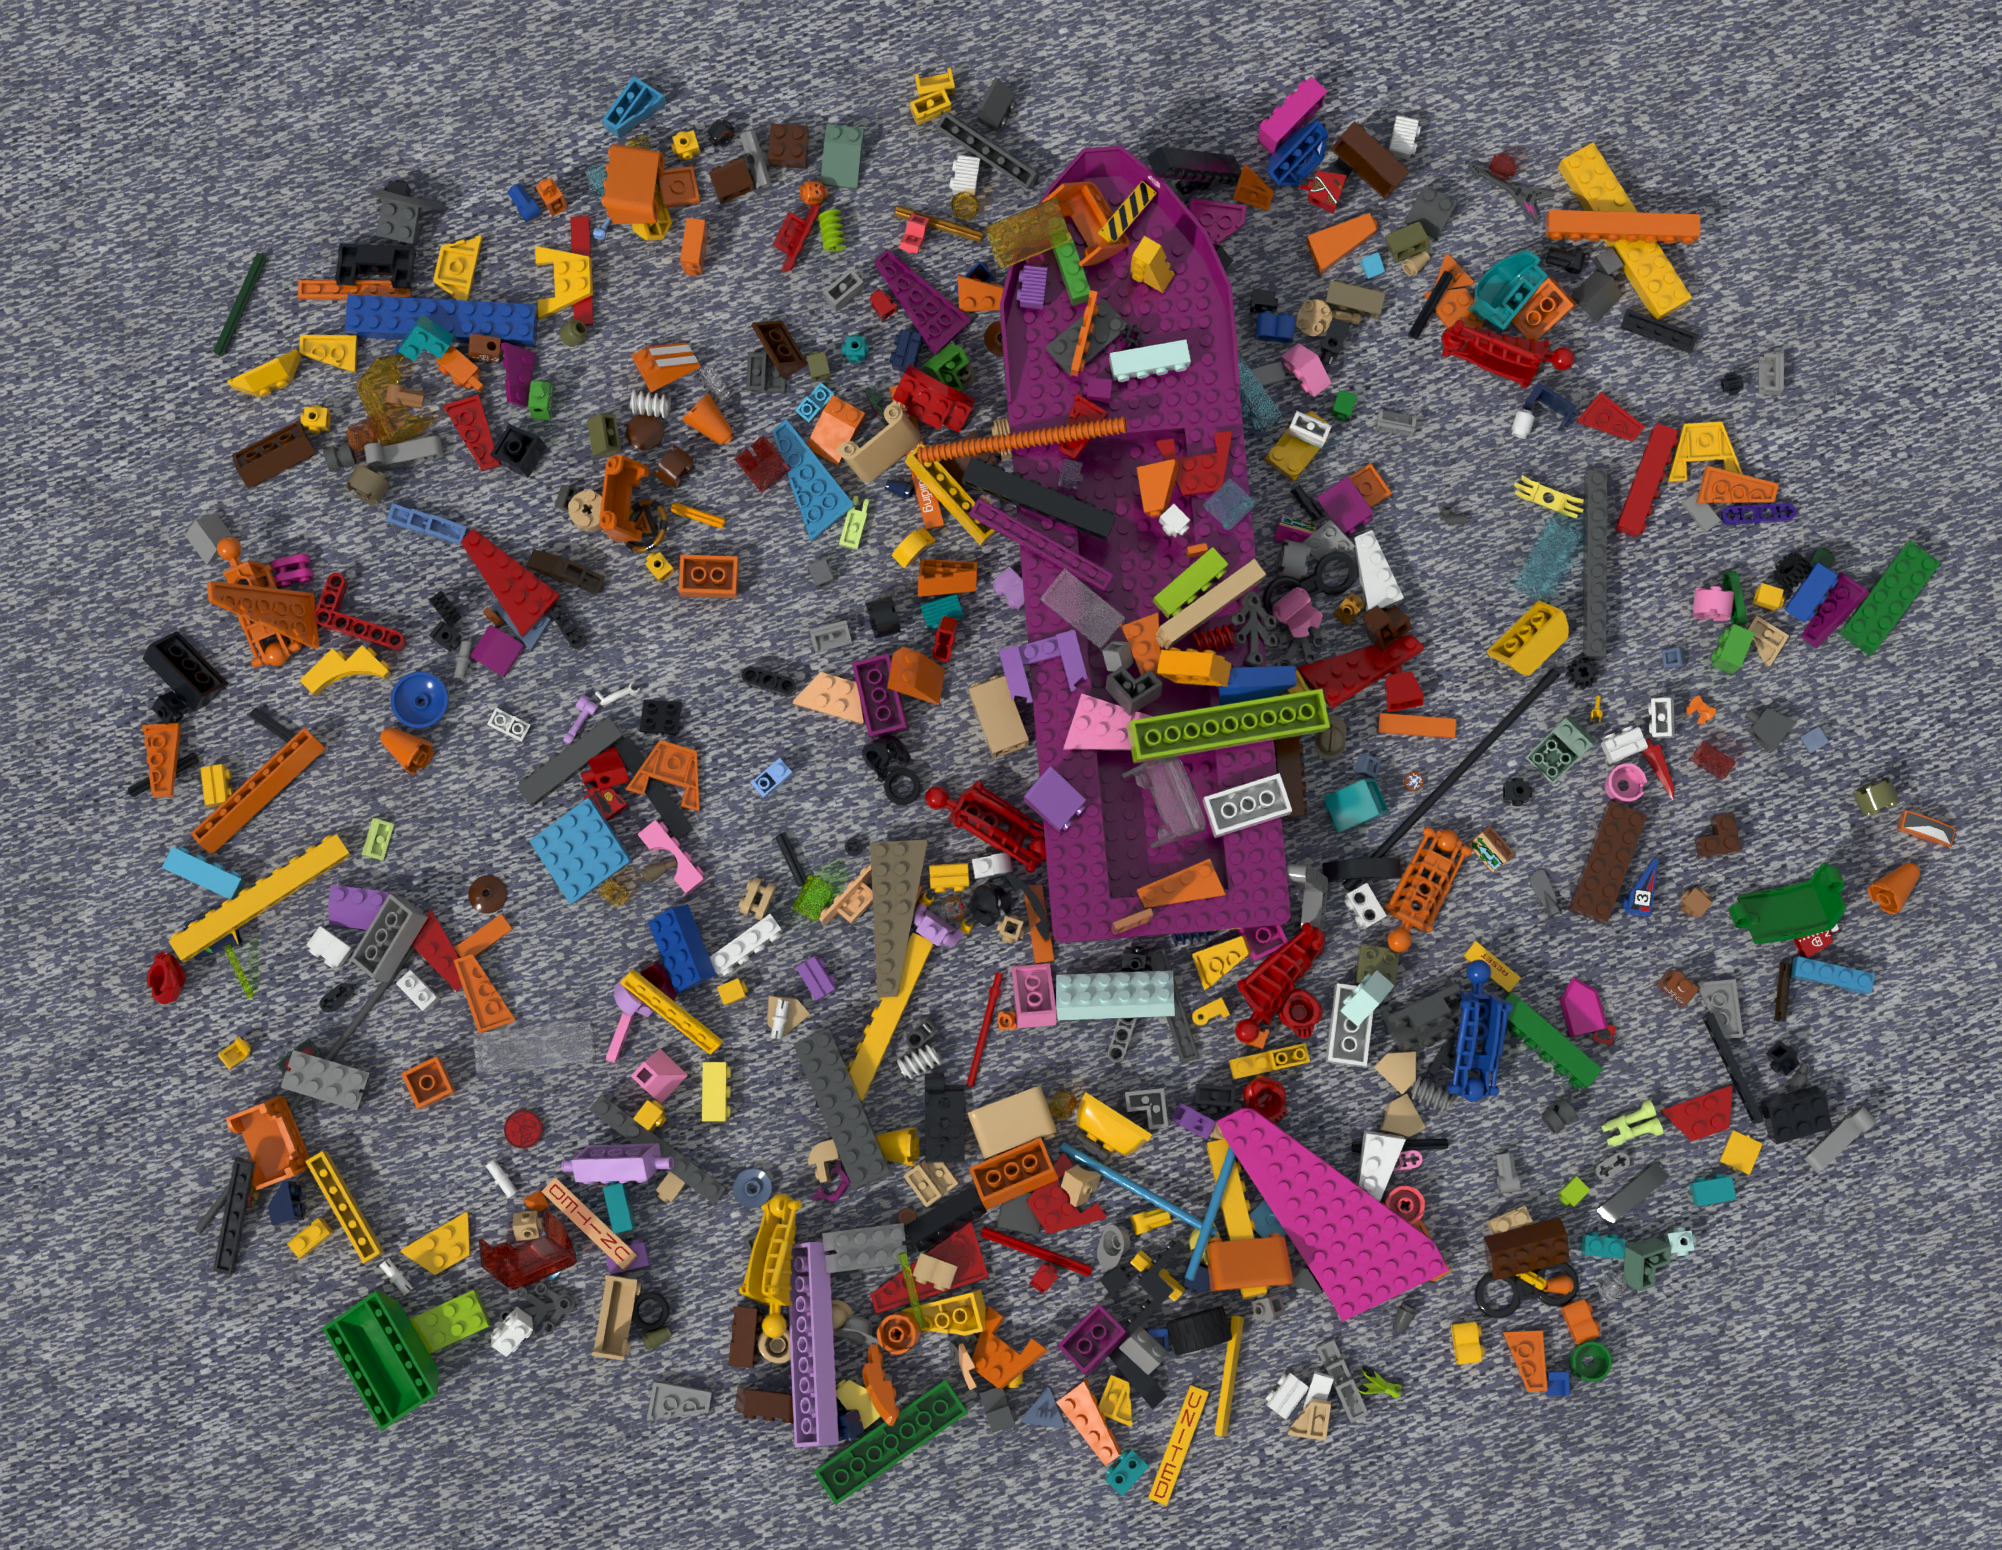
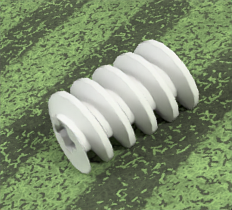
M633 389L630 408H632L634 414L639 410L641 415H644L647 411L648 416H651L654 412L655 417H659L662 414V418H667L671 406V396L666 400L665 394H663L661 399H659L658 393H655L654 397L651 398V394L648 392L646 397H644L643 391L636 395V390Z
M927 1044L925 1045V1052L918 1048V1055L912 1051L911 1059L907 1055H904V1062L897 1059L905 1079L906 1076L913 1079V1072L919 1076L920 1069L927 1072V1065L933 1069L934 1062L941 1065L933 1046L930 1048Z

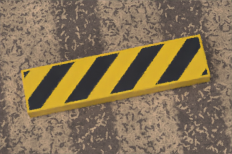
M1141 181L1098 234L1110 244H1115L1157 192Z

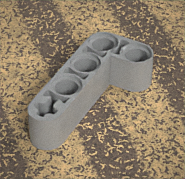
M431 436L388 446H382L380 443H370L364 446L367 466L372 471L386 470L438 459L444 456L439 436Z
M1864 1106L1855 1107L1803 1159L1819 1173L1860 1133L1869 1130L1877 1120Z

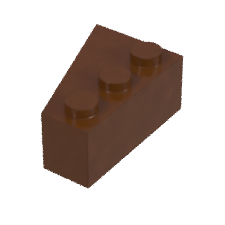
M733 1306V1312L735 1313L731 1329L732 1339L730 1342L728 1366L754 1368V1364H758L759 1352L755 1351L756 1344H758V1339L761 1335V1332H758V1324H762L763 1312H760V1308Z
M737 1387L734 1410L744 1414V1418L756 1419V1416H763V1420L775 1421V1418H781L784 1423L794 1424L792 1394Z

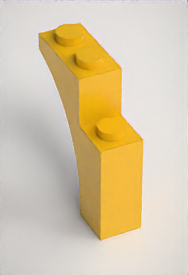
M361 645L349 658L340 650L336 652L332 648L299 681L317 697L329 685L348 676L369 674L387 680L392 674L388 671L391 667L384 660L379 662L375 658L377 654L370 647L366 649Z

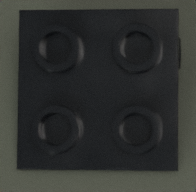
M644 700L639 732H644V734L656 733V735L661 733L663 736L664 733L673 736L679 735L682 702Z

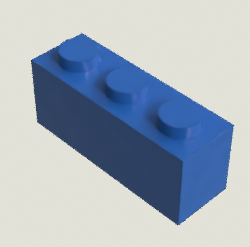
M1819 561L1814 564L1810 574L1807 575V579L1803 580L1804 582L1799 586L1784 608L1786 612L1804 623L1807 619L1811 620L1816 613L1815 607L1818 603L1821 605L1827 597L1825 593L1829 587L1832 589L1838 581V578H1836L1838 576L1837 572Z

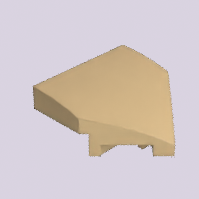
M768 995L766 1020L771 1029L774 1023L772 1018L776 1013L777 999L783 1000L782 1008L784 1001H790L786 1016L788 1021L785 1023L782 1038L810 1015L797 998Z
M1417 1051L1388 1052L1374 1068L1403 1094L1416 1081Z
M1407 1093L1390 1102L1384 1108L1385 1116L1380 1131L1409 1138L1426 1128Z

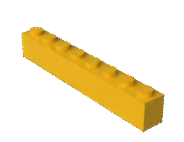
M1226 1139L1208 1142L1206 1145L1215 1185L1229 1148ZM1236 1160L1234 1161L1220 1203L1229 1241L1254 1239L1253 1231H1255L1254 1220L1249 1219L1248 1214L1251 1211L1249 1200H1245L1243 1192H1246L1244 1180L1240 1181L1239 1173H1242L1239 1161L1236 1162ZM1269 1286L1240 1289L1242 1299L1266 1295Z

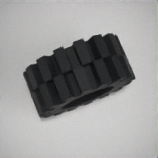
M1794 552L1793 554H1788V557L1784 556V560H1780L1778 562L1779 565L1775 566L1777 570L1773 571L1775 574L1773 575L1774 578L1786 589H1793L1794 586L1798 587V583L1802 584L1804 582L1803 579H1807L1808 576L1806 574H1810V563L1801 554Z
M442 591L429 599L449 627L462 618Z

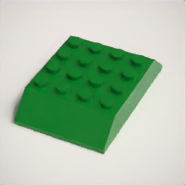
M376 1290L322 1328L380 1431L385 1430L438 1394V1368L401 1304L381 1291Z

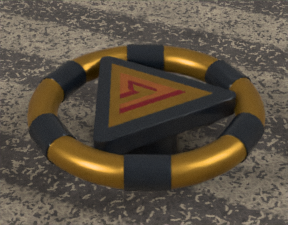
M651 499L638 501L630 507L629 521L633 514L641 509L634 522L636 523L635 528L642 531V537H656L645 546H637L632 541L624 542L627 548L636 553H646L656 548L663 540L667 531L668 518L666 511L660 503ZM648 506L654 508L660 515L659 532L658 525L654 522Z

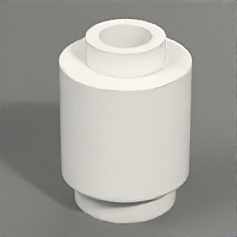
M1522 409L1521 412L1516 413L1511 429L1513 436L1526 439L1527 435H1530L1535 419L1531 411Z

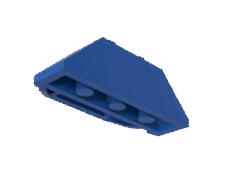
M1315 120L1295 131L1270 157L1266 172L1277 186H1299L1302 178H1306L1323 160L1326 139H1328L1329 133L1319 120Z

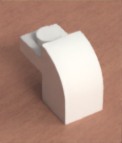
M1007 853L972 859L975 879L1005 876L1008 872L1013 874L1011 857Z

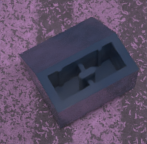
M296 1181L283 1182L269 1203L268 1209L272 1225H285L304 1220L303 1216L306 1215V1211L299 1197L302 1196V1191Z

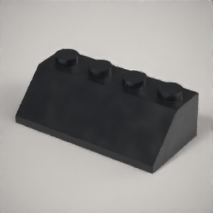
M177 631L149 644L142 658L194 712L208 705L229 684Z

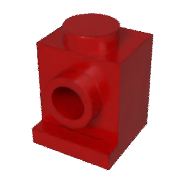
M878 289L871 294L869 298L870 304L882 321L898 311L897 304H892L893 300L888 293L884 294L882 290Z

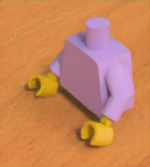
M927 892L924 893L913 915L912 921L916 925V932L938 947L955 946L964 937V934L970 933L973 923L967 926V919H964L959 929L954 928L927 909L934 901V897L929 900L926 898Z

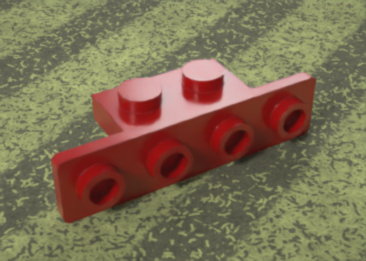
M812 205L804 220L791 212L787 213L772 246L787 254L780 270L781 272H788L794 268L796 264L795 258L803 250V241L805 237L807 238L812 231L811 225L820 214L818 211L820 205Z

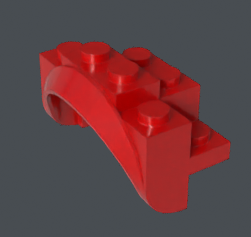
M911 364L908 365L892 399L908 406L907 414L940 430L943 424L958 433L977 399L930 377Z

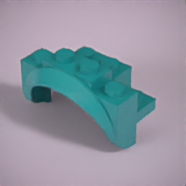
M1521 250L1496 263L1483 275L1477 284L1474 301L1468 307V310L1480 321L1488 319L1499 331L1504 330L1548 277L1537 265L1541 259L1528 250Z

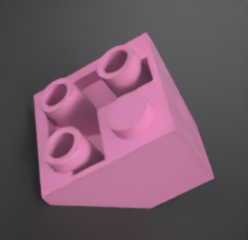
M661 1049L644 1061L631 1075L640 1086L661 1104L688 1076Z

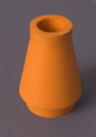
M1561 1275L1547 1280V1286L1543 1290L1545 1292L1566 1295L1573 1290V1280L1569 1276Z

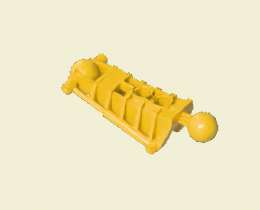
M785 1193L774 1195L761 1206L764 1211L754 1241L743 1285L739 1287L740 1294L763 1305L770 1306V1314L763 1319L762 1329L765 1335L771 1338L781 1337L787 1328L786 1320L781 1315V1306H792L789 1291L791 1290L790 1279L792 1275L790 1260H793L791 1252L792 1246L795 1244L794 1237L797 1228L795 1226L796 1210L802 1208L800 1200H794Z

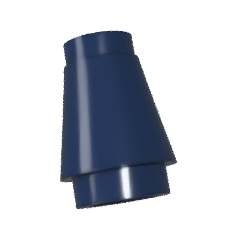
M888 479L885 490L904 500L907 498L911 499L914 493V484H911L910 481Z

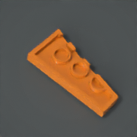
M1092 290L1089 293L1088 306L1085 309L1083 325L1081 326L1079 341L1070 375L1077 377L1079 371L1084 369L1086 360L1082 358L1084 352L1088 353L1090 342L1087 341L1088 334H1093L1095 323H1091L1093 316L1097 317L1099 305H1096L1098 292Z

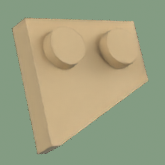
M1755 616L1747 630L1755 632L1751 643L1764 664L1770 667L1789 635L1762 618Z
M1311 1398L1288 1429V1435L1326 1441L1331 1401Z

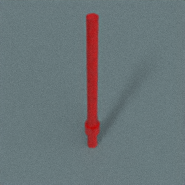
M996 972L993 985L989 989L988 994L990 997L970 1068L967 1086L974 1087L995 1004L997 997H1000L1002 973Z

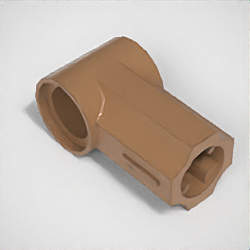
M388 384L385 404L422 409L425 392L405 389V387L396 384Z

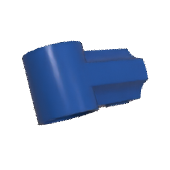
M521 183L513 185L507 191L526 223L542 213Z

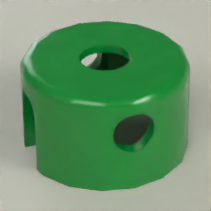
M1586 1341L1579 1345L1576 1344L1571 1350L1569 1366L1572 1373L1578 1378L1589 1382H1596L1604 1379L1609 1374L1612 1358L1608 1349L1602 1344ZM1585 1355L1593 1357L1594 1362L1592 1366L1586 1367L1583 1365L1582 1359Z

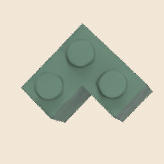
M1652 1237L1625 1246L1623 1282L1638 1291L1654 1287L1655 1269L1670 1264L1671 1245L1656 1237Z

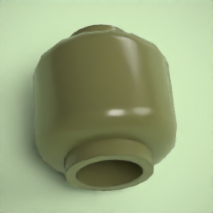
M572 319L561 327L559 334L563 343L567 346L575 347L587 338L588 332L583 322Z

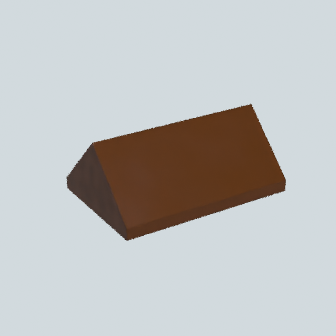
M782 320L753 322L751 324L783 379L808 364Z

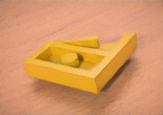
M1110 1374L1098 1408L1101 1413L1103 1412L1104 1416L1132 1427L1129 1382Z

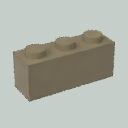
M1334 280L1330 281L1325 303L1331 309L1360 314L1361 316L1379 320L1386 293H1383L1380 289L1371 288L1370 290L1363 288L1359 284L1349 285L1345 284L1344 281Z

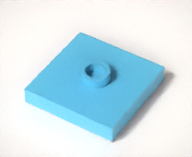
M1265 1199L1249 1214V1219L1254 1220L1255 1232L1261 1238H1269V1234L1281 1233V1237L1285 1236L1284 1228Z

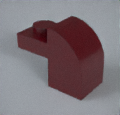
M657 961L643 967L640 971L641 975L675 1001L678 993H675L668 972Z

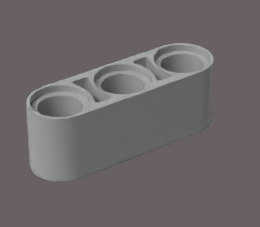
M1137 1017L1133 1018L1130 1022L1124 1021L1123 1018L1117 1019L1107 1051V1057L1111 1062L1118 1063L1125 1057ZM1119 1030H1124L1127 1033L1126 1040L1122 1041L1117 1038L1116 1034ZM1116 1048L1121 1051L1119 1059L1112 1058V1049Z

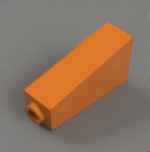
M1370 213L1307 236L1306 244L1319 275L1325 273L1375 235L1378 225L1376 219L1372 218Z

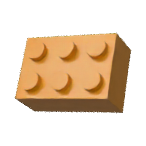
M1169 648V650H1161L1157 673L1174 683L1227 687L1231 663L1226 661L1225 657L1215 655L1216 652L1211 650H1204V653H1201L1194 649L1181 651L1177 648Z

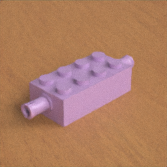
M659 1143L588 1145L572 1160L562 1161V1171L574 1172L575 1182H583L584 1184L599 1181L603 1184L612 1181L626 1183L636 1180L638 1183L648 1181L658 1169H672L674 1167L673 1157H661Z

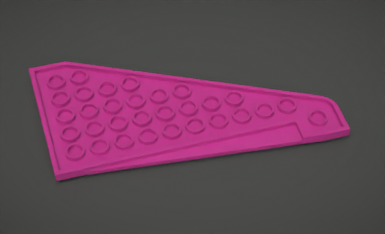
M1240 1108L1216 1120L1224 1138L1327 1294L1342 1322L1449 1271L1435 1242L1255 1109Z

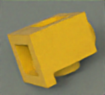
M653 552L646 558V567L660 584L675 573L673 567L660 552L657 554ZM657 562H661L660 567H655Z

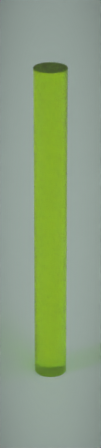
M901 1252L898 1255L914 1316L919 1328L923 1329L926 1326L906 1252Z

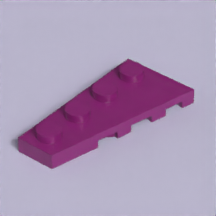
M1842 572L1837 577L1836 585L1832 589L1830 588V594L1825 602L1819 606L1820 610L1817 615L1813 616L1801 635L1802 639L1815 649L1870 594L1867 589Z

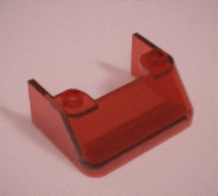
M547 1210L543 1211L544 1232L546 1235L516 1248L508 1243H500L492 1247L483 1239L479 1240L481 1267L509 1289L517 1290L521 1286L526 1287L577 1263L576 1252L563 1223Z

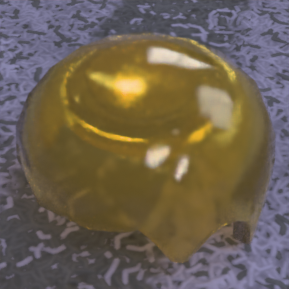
M966 191L956 194L950 203L953 214L962 220L972 219L977 215L980 208L977 197L971 192Z

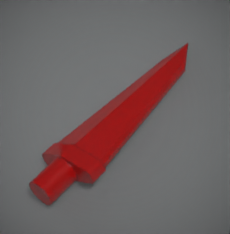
M1647 738L1645 740L1648 748L1642 751V754L1673 800L1675 787L1660 744L1654 746L1651 739Z

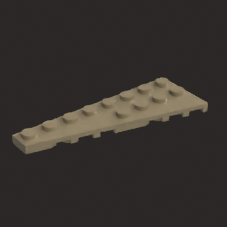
M927 839L870 842L878 998L898 996L925 859Z

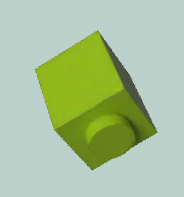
M1573 1176L1557 1192L1560 1196L1558 1199L1566 1207L1568 1205L1574 1207L1590 1189L1577 1176Z

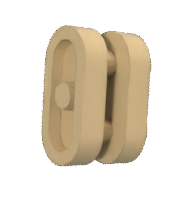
M754 877L753 880L750 879L746 886V890H748L747 895L741 898L738 908H741L740 913L749 915L750 911L756 912L755 919L761 921L767 913L777 885L768 883L767 887L761 886L763 880ZM758 893L763 894L759 905L754 904Z

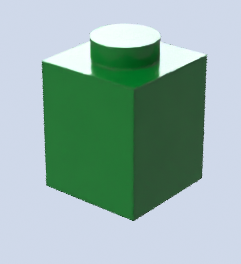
M1339 389L1331 412L1334 419L1342 422L1345 420L1349 421L1357 395Z

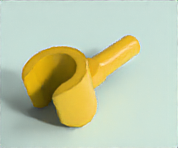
M1596 696L1595 707L1590 715V722H1592L1593 717L1599 719L1598 723L1601 722L1603 715L1600 710L1601 696Z

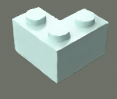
M1378 970L1372 976L1368 973L1353 990L1355 992L1354 996L1349 994L1343 1001L1345 1005L1340 1011L1356 1026H1359L1383 1001L1394 985Z

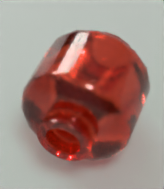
M1499 153L1494 155L1488 169H1491V175L1507 180L1509 176H1514L1518 166H1515L1516 160L1514 157Z

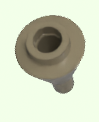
M673 859L666 863L643 866L644 870L641 872L644 880L653 883L667 870L676 867L677 862Z

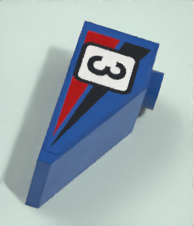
M1654 858L1648 863L1626 895V898H1623L1622 909H1625L1624 915L1644 918L1651 916L1658 859Z

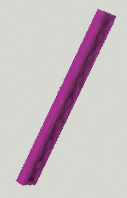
M978 498L969 513V516L1103 592L1106 591L1114 577L1113 573Z

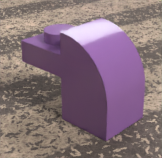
M1179 1103L1170 1119L1205 1139L1213 1132L1216 1124L1212 1119L1182 1103Z

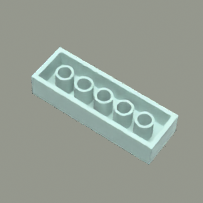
M1173 970L1056 975V1010L1058 1020L1175 1016Z

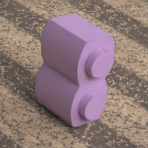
M1008 567L993 581V590L999 596L1003 595L1007 599L1006 603L1012 610L1016 608L1020 611L1025 606L1023 580L1011 567Z

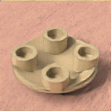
M1319 299L1304 301L1297 314L1296 326L1308 336L1323 334L1328 330L1333 318L1330 306Z

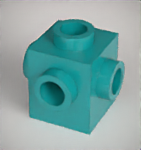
M850 335V337H846V343H842V354H846L847 361L852 363L866 361V354H869V343H865V337H861V335Z

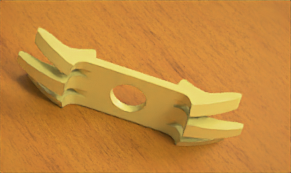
M1523 475L1521 480L1533 488L1514 483L1517 489L1526 493L1523 494L1516 490L1515 495L1526 501L1537 503L1571 518H1577L1578 515L1568 511L1583 513V509L1568 502L1582 504L1584 499L1563 494L1532 481ZM1551 493L1554 496L1553 502L1546 503L1543 500V495Z

